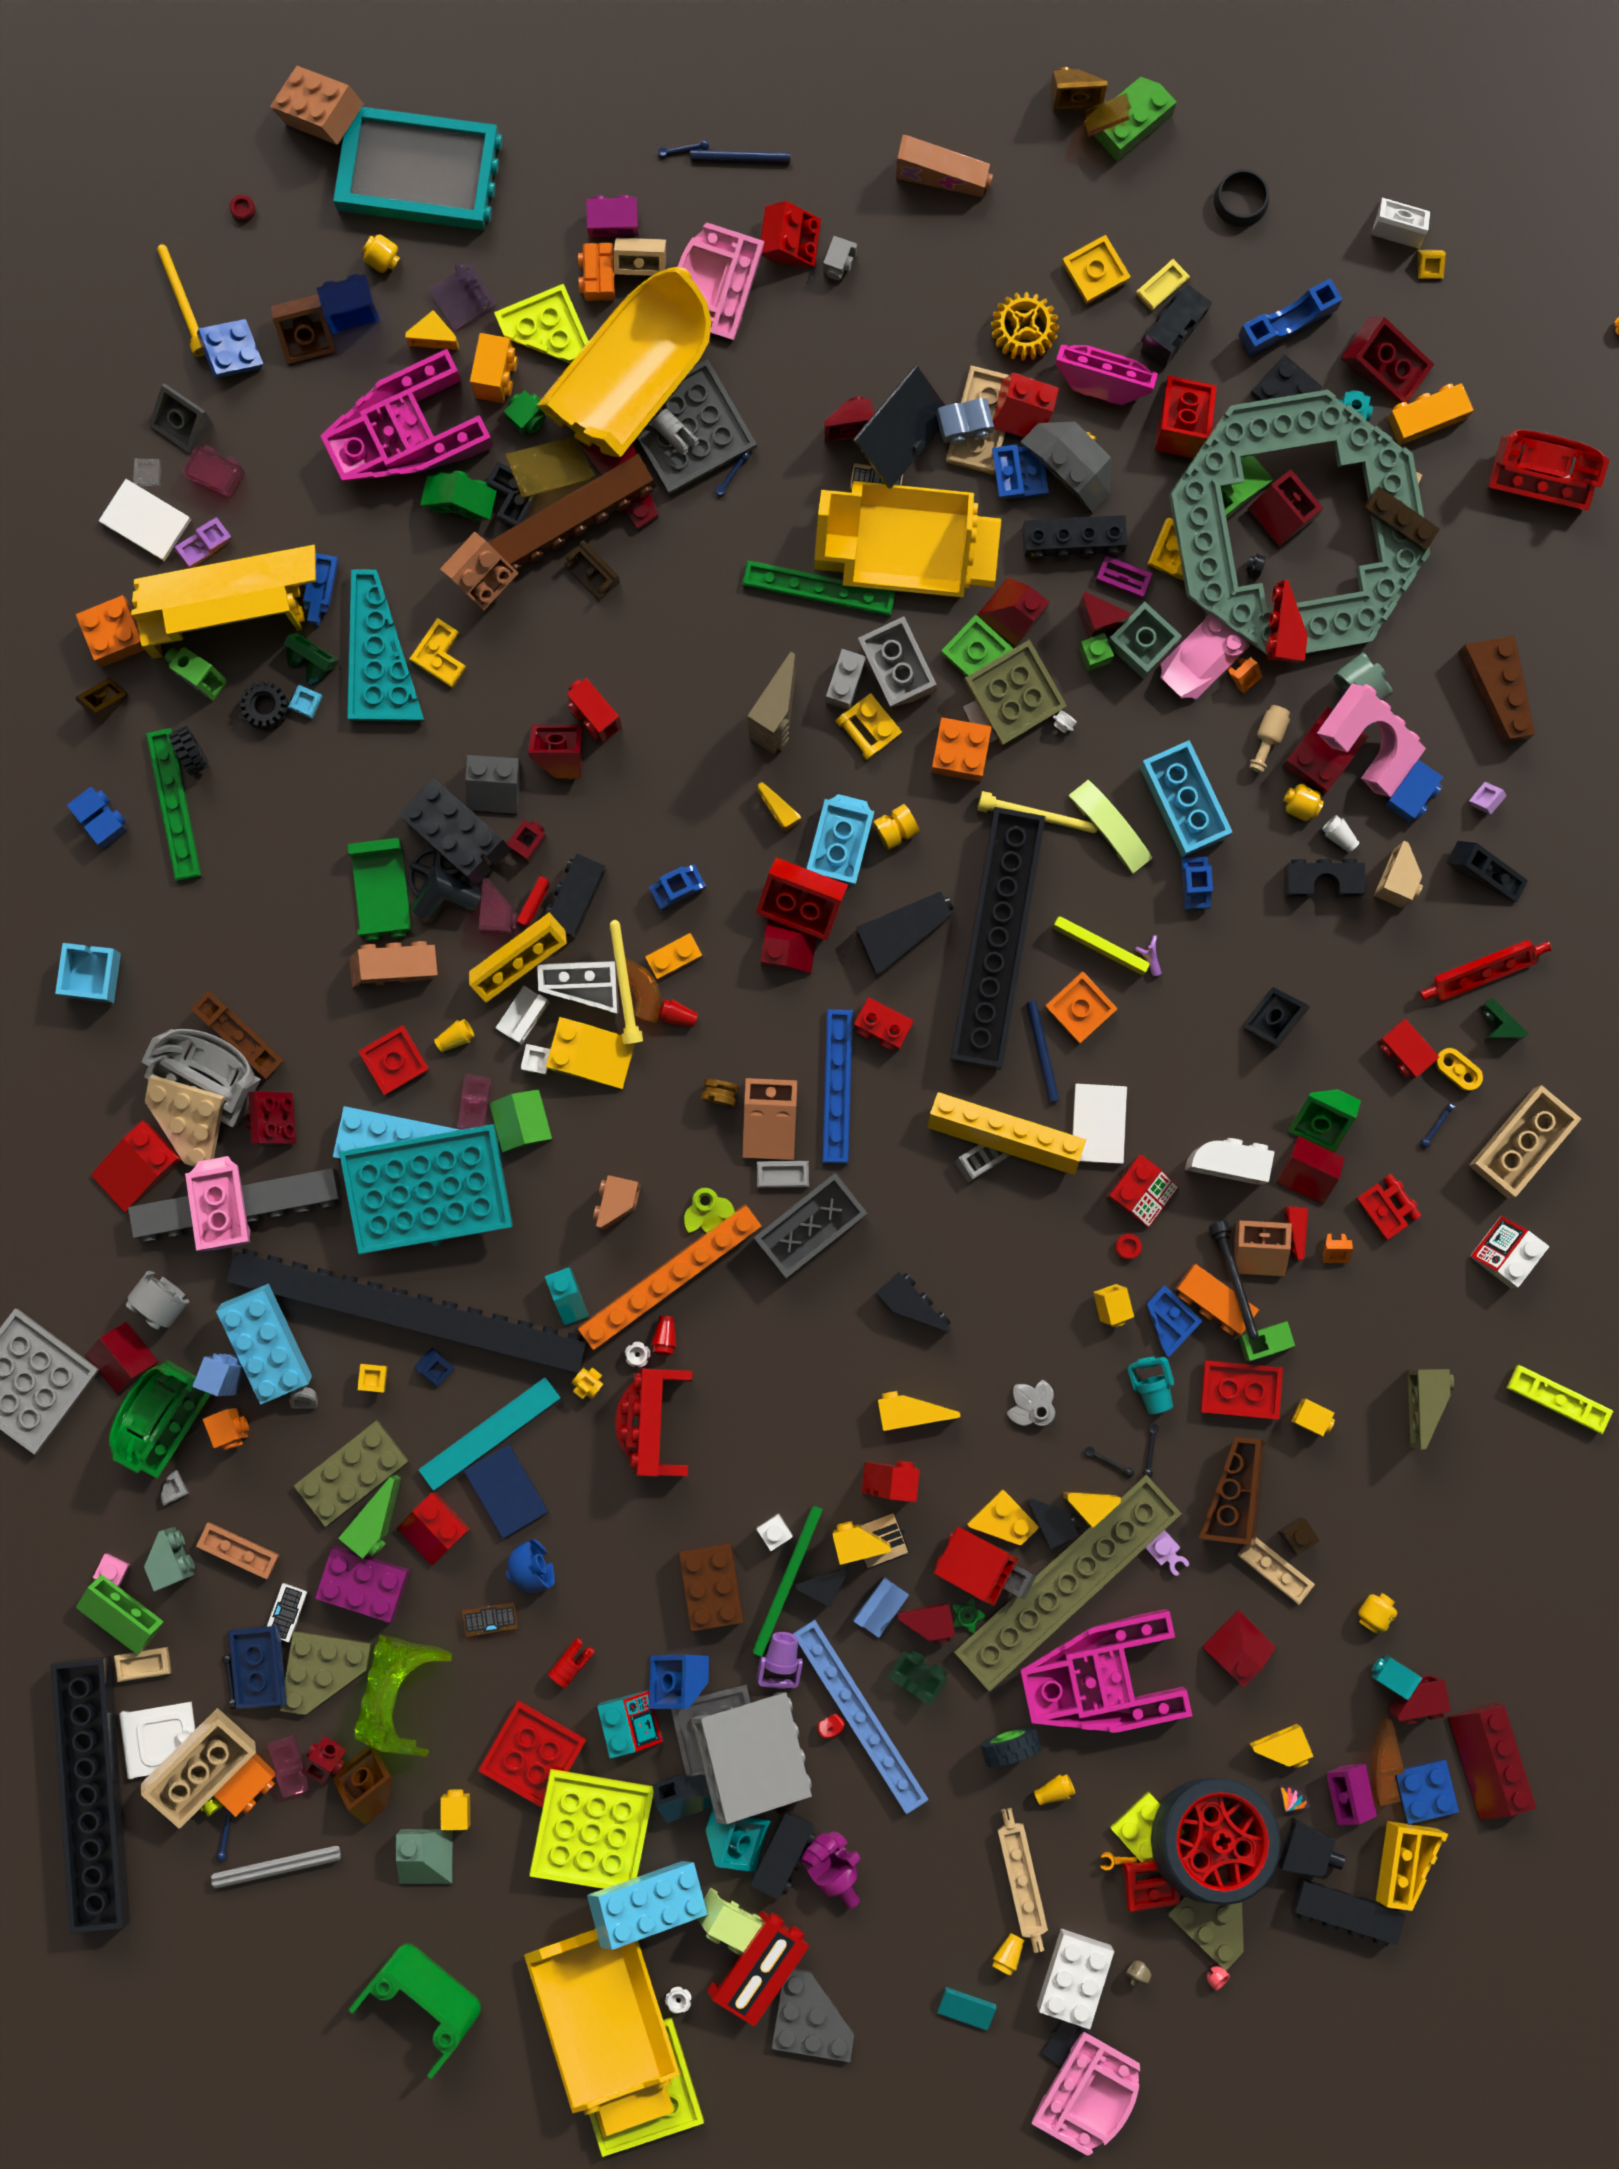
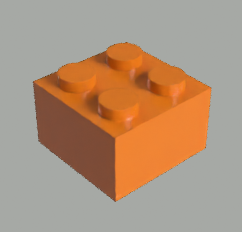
M123 595L76 614L92 657L101 668L144 651V648L141 646L137 621L131 615L133 609L130 602Z
M941 717L931 773L981 782L992 726Z

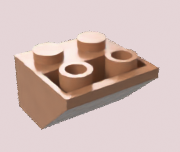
M476 532L440 568L447 577L483 610L492 603L518 574Z
M609 1175L607 1176V1181L602 1180L599 1195L603 1197L601 1206L596 1205L593 1215V1221L597 1222L596 1227L605 1230L635 1211L641 1184L636 1181Z
M1257 1221L1235 1222L1234 1259L1239 1274L1285 1276L1291 1250L1292 1224Z

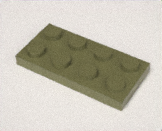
M377 1420L296 1483L294 1487L323 1525L327 1527L407 1464L409 1460Z

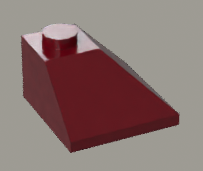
M862 396L853 397L849 401L844 402L824 421V442L855 438L874 415L870 398L864 399Z
M1008 577L977 616L1013 647H1017L1047 611L1049 601L1032 587Z
M532 725L528 756L555 778H564L566 780L581 778L583 765V725Z
M768 919L760 961L761 966L811 974L817 937Z
M1239 1610L1202 1646L1242 1687H1245L1264 1667L1276 1648Z

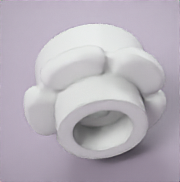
M1060 710L1057 716L1053 715V718L1056 720L1054 725L1064 733L1068 730H1074L1073 727L1077 722L1069 714Z
M634 1342L633 1345H629L625 1350L627 1363L632 1367L645 1366L648 1363L647 1359L650 1357L649 1348L645 1347L642 1342ZM636 1352L640 1353L639 1357L635 1356Z
M674 1987L666 1995V2005L675 2014L686 2012L691 2006V1994L686 1989ZM680 1998L681 2002H677L676 1999Z

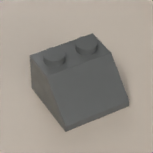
M467 755L465 779L466 807L472 812L518 815L521 778L519 758Z

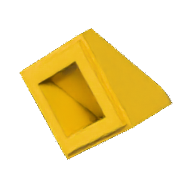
M1418 250V279H1444L1446 253L1443 250Z

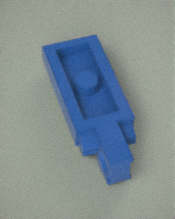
M316 553V582L306 584L303 599L305 603L304 609L309 610L307 617L309 625L319 626L322 613L327 614L328 608H330L339 563L338 557Z

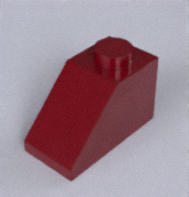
M949 1603L897 1612L899 1621L927 1640H935V1644L950 1642V1637L955 1636Z

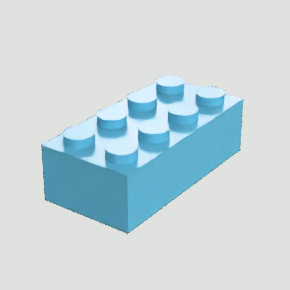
M1190 740L1143 760L1140 769L1182 858L1229 838L1233 832Z
M269 1283L220 1304L216 1310L217 1315L260 1405L309 1384L312 1374Z
M681 1861L587 1895L600 1947L610 1950L708 1915L694 1862Z

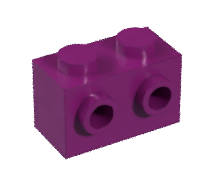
M620 195L617 198L595 196L592 199H586L589 238L639 236L637 197Z
M1366 1764L1343 1765L1326 1773L1338 1825H1359L1377 1817Z

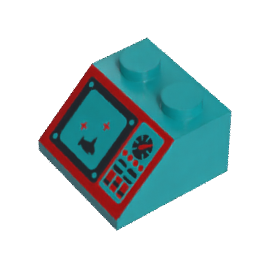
M649 1690L598 1704V1712L610 1758L634 1753L663 1742L655 1709H649Z

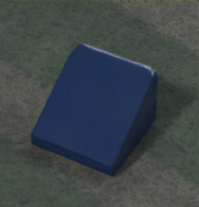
M430 1348L415 1365L417 1371L436 1387L455 1369L433 1348Z

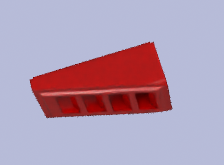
M1287 1206L1284 1207L1286 1223L1292 1224V1256L1294 1260L1300 1261L1305 1257L1308 1210L1307 1208Z

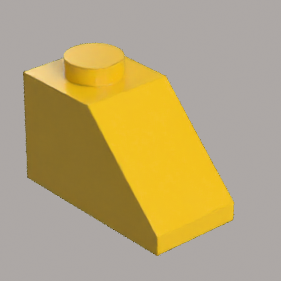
M1298 1724L1249 1743L1250 1748L1254 1752L1289 1767L1292 1765L1294 1768L1304 1766L1308 1763L1309 1758L1314 1757L1304 1732Z

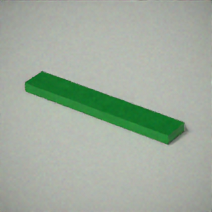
M747 560L742 587L888 617H891L896 593L894 590L844 586L842 579Z
M168 728L146 733L174 877L176 882L202 877L179 758L168 737L173 730Z
M814 1505L811 1508L753 1648L754 1654L762 1657L820 1518L823 1509Z

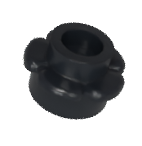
M1257 552L1256 556H1250L1246 570L1251 571V577L1253 575L1260 577L1266 557L1259 555L1260 552Z

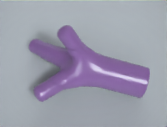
M1155 935L1152 937L1148 950L1141 949L1140 947L1135 948V951L1142 954L1146 961L1149 962L1152 977L1162 974L1157 959V936Z

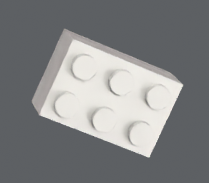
M1060 1929L1037 2003L1039 2012L1090 2029L1113 1958L1114 1950L1112 1946Z

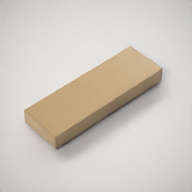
M1257 1537L1255 1546L1244 1544L1236 1554L1298 1605H1300L1315 1585Z

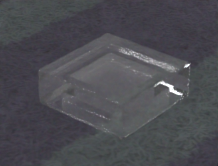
M134 458L133 483L137 486H160L161 460Z

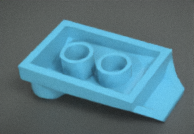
M839 794L832 799L824 800L807 865L808 870L848 886H856L874 816V811L870 810L867 801Z

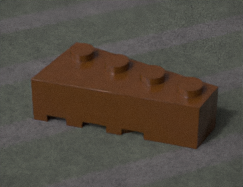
M1515 636L1465 644L1458 652L1461 659H1464L1471 680H1474L1482 703H1485L1490 714V720L1502 745L1528 741L1535 735Z
M1242 1437L1234 1438L1199 1539L1255 1546L1265 1449L1264 1440Z

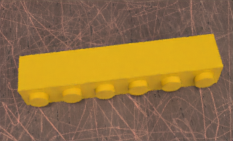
M939 1092L932 1107L927 1127L1072 1175L1076 1174L1086 1143V1139Z

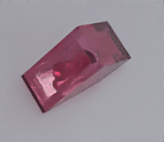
M484 878L479 930L481 933L512 935V928H517L518 914L514 913L512 906L491 881Z

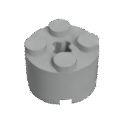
M147 1271L128 1295L126 1306L133 1312H140L147 1317L146 1322L153 1328L159 1329L161 1326L170 1328L188 1305L189 1300L182 1299L185 1294L172 1282L164 1277L159 1281L154 1278L156 1273Z

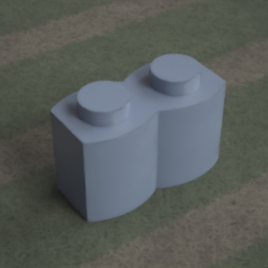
M987 398L946 405L938 408L936 413L943 443L950 442V445L961 444L966 438L974 437L975 440L985 439L992 433L994 428Z

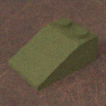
M1450 1369L1407 1370L1410 1448L1427 1449L1451 1396L1450 1390L1454 1389V1377L1452 1374L1450 1375Z

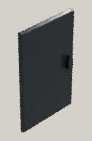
M914 365L853 439V442L888 489L895 485L940 430L936 413L938 408L946 406L918 365Z

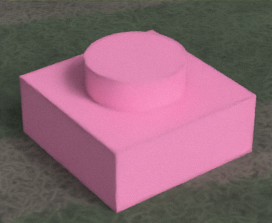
M106 1553L93 1578L97 1579L102 1574L119 1587L130 1564Z

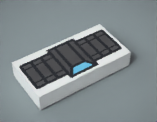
M283 1583L267 1626L280 1625L281 1640L290 1642L308 1591Z

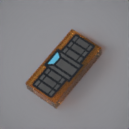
M515 1602L462 1610L466 1637L519 1628Z

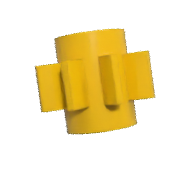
M583 1368L571 1382L576 1386L573 1392L581 1399H584L586 1395L592 1399L604 1385L599 1381L602 1375L594 1368H591L589 1372Z

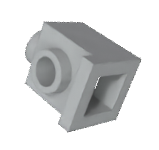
M833 236L823 263V273H826L828 277L834 280L842 279L844 272H849L853 259L857 254V244Z

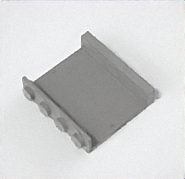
M776 1692L771 1697L709 1716L700 1715L691 1718L717 1823L729 1824L812 1797L810 1788H812L811 1780L806 1774L804 1766L805 1755L798 1742L799 1730L796 1723L793 1722L791 1713L793 1706L786 1692Z

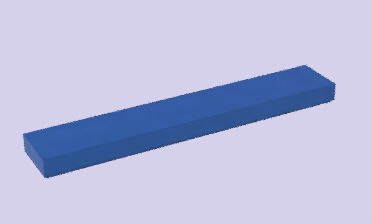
M827 1009L822 1163L848 1164L853 1010Z

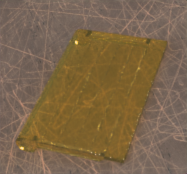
M574 436L505 454L523 498L595 478L581 444Z

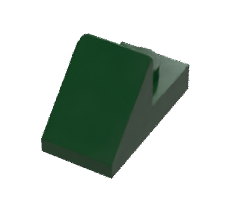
M1493 997L1486 1000L1479 1007L1483 1011V1017L1489 1023L1497 1025L1484 1040H1521L1529 1035Z

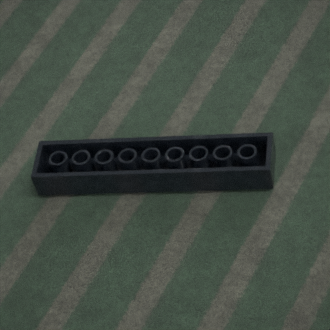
M998 807L994 808L950 1062L999 1071L1002 1069L1045 816Z
M111 1656L57 1661L51 1664L69 1934L121 1929L130 1923Z

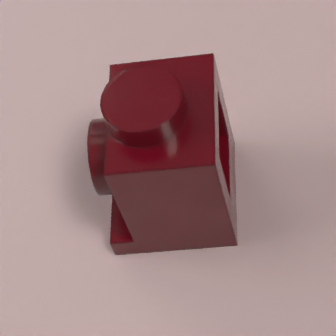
M523 820L507 842V845L512 852L530 863L532 857L547 838L543 833L545 829L533 820L531 823ZM527 837H532L534 839L531 845H526L524 843V840Z

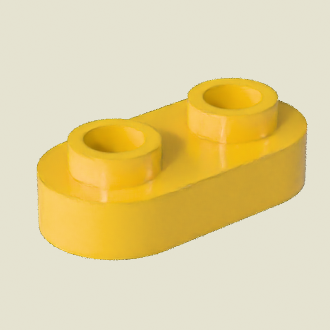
M1446 1048L1438 1053L1440 1058L1435 1061L1436 1068L1459 1088L1471 1091L1481 1085L1483 1081L1482 1071L1459 1051L1453 1048ZM1445 1057L1451 1059V1066L1444 1064ZM1465 1074L1471 1075L1472 1080L1470 1083L1464 1080Z

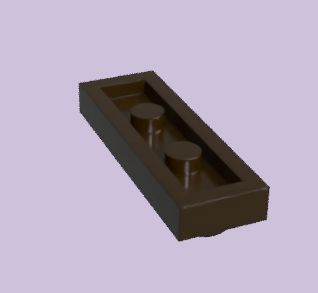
M1379 486L1374 489L1363 507L1364 511L1423 552L1428 550L1440 528Z

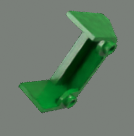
M405 1943L395 1950L358 1996L349 2011L353 2014L369 1993L379 2000H389L401 1989L441 2023L433 2035V2043L442 2054L432 2065L427 2075L432 2079L479 2017L481 2002L415 1945Z

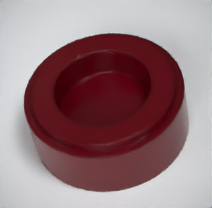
M237 195L230 202V212L237 221L247 222L254 217L256 206L249 196Z

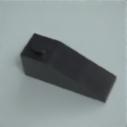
M1457 841L1446 862L1465 877L1516 903L1528 882L1526 878L1475 842Z

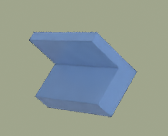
M883 1576L853 1620L879 1638L909 1594Z

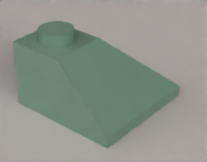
M400 1829L396 1834V1865L399 1884H452L453 1830Z

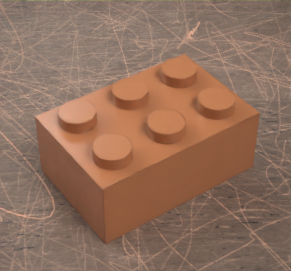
M296 66L270 107L286 125L338 145L364 103L349 85Z

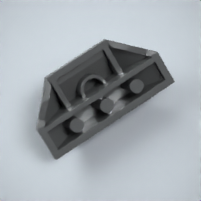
M1076 422L1038 423L1020 442L1091 513L1110 495L1111 457Z

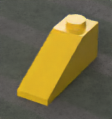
M897 1391L882 1393L883 1399L877 1400L883 1431L960 1418V1412L904 1395L898 1396Z

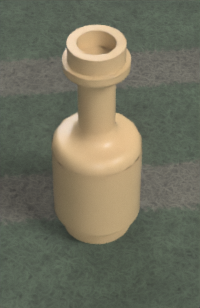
M1271 705L1270 710H1266L1257 732V737L1262 743L1255 760H1250L1249 768L1251 770L1263 773L1267 768L1265 760L1272 745H1279L1289 724L1290 712L1287 709Z

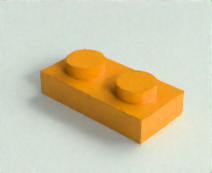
M691 933L645 956L657 980L703 957Z

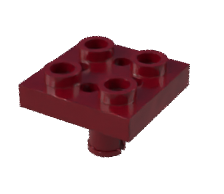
M248 1092L250 1114H247L244 1120H250V1122L244 1124L247 1129L251 1130L252 1144H296L293 1093Z

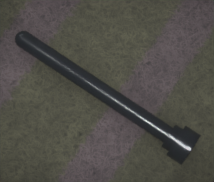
M1228 1221L1213 1223L1208 1227L1211 1238H1214L1215 1242L1219 1243L1248 1337L1251 1340H1256L1259 1334L1228 1240L1231 1233Z

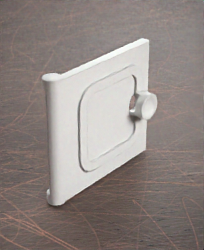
M192 1702L132 1712L122 1711L119 1713L127 1778L133 1780L137 1777L150 1775L195 1730Z

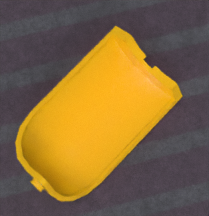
M673 267L657 272L641 283L613 311L537 406L558 426L562 427L565 424L576 432L574 437L589 447L595 444L600 447L602 453L621 457L700 360L709 343L712 322L708 303L696 283L691 279V274L683 267Z

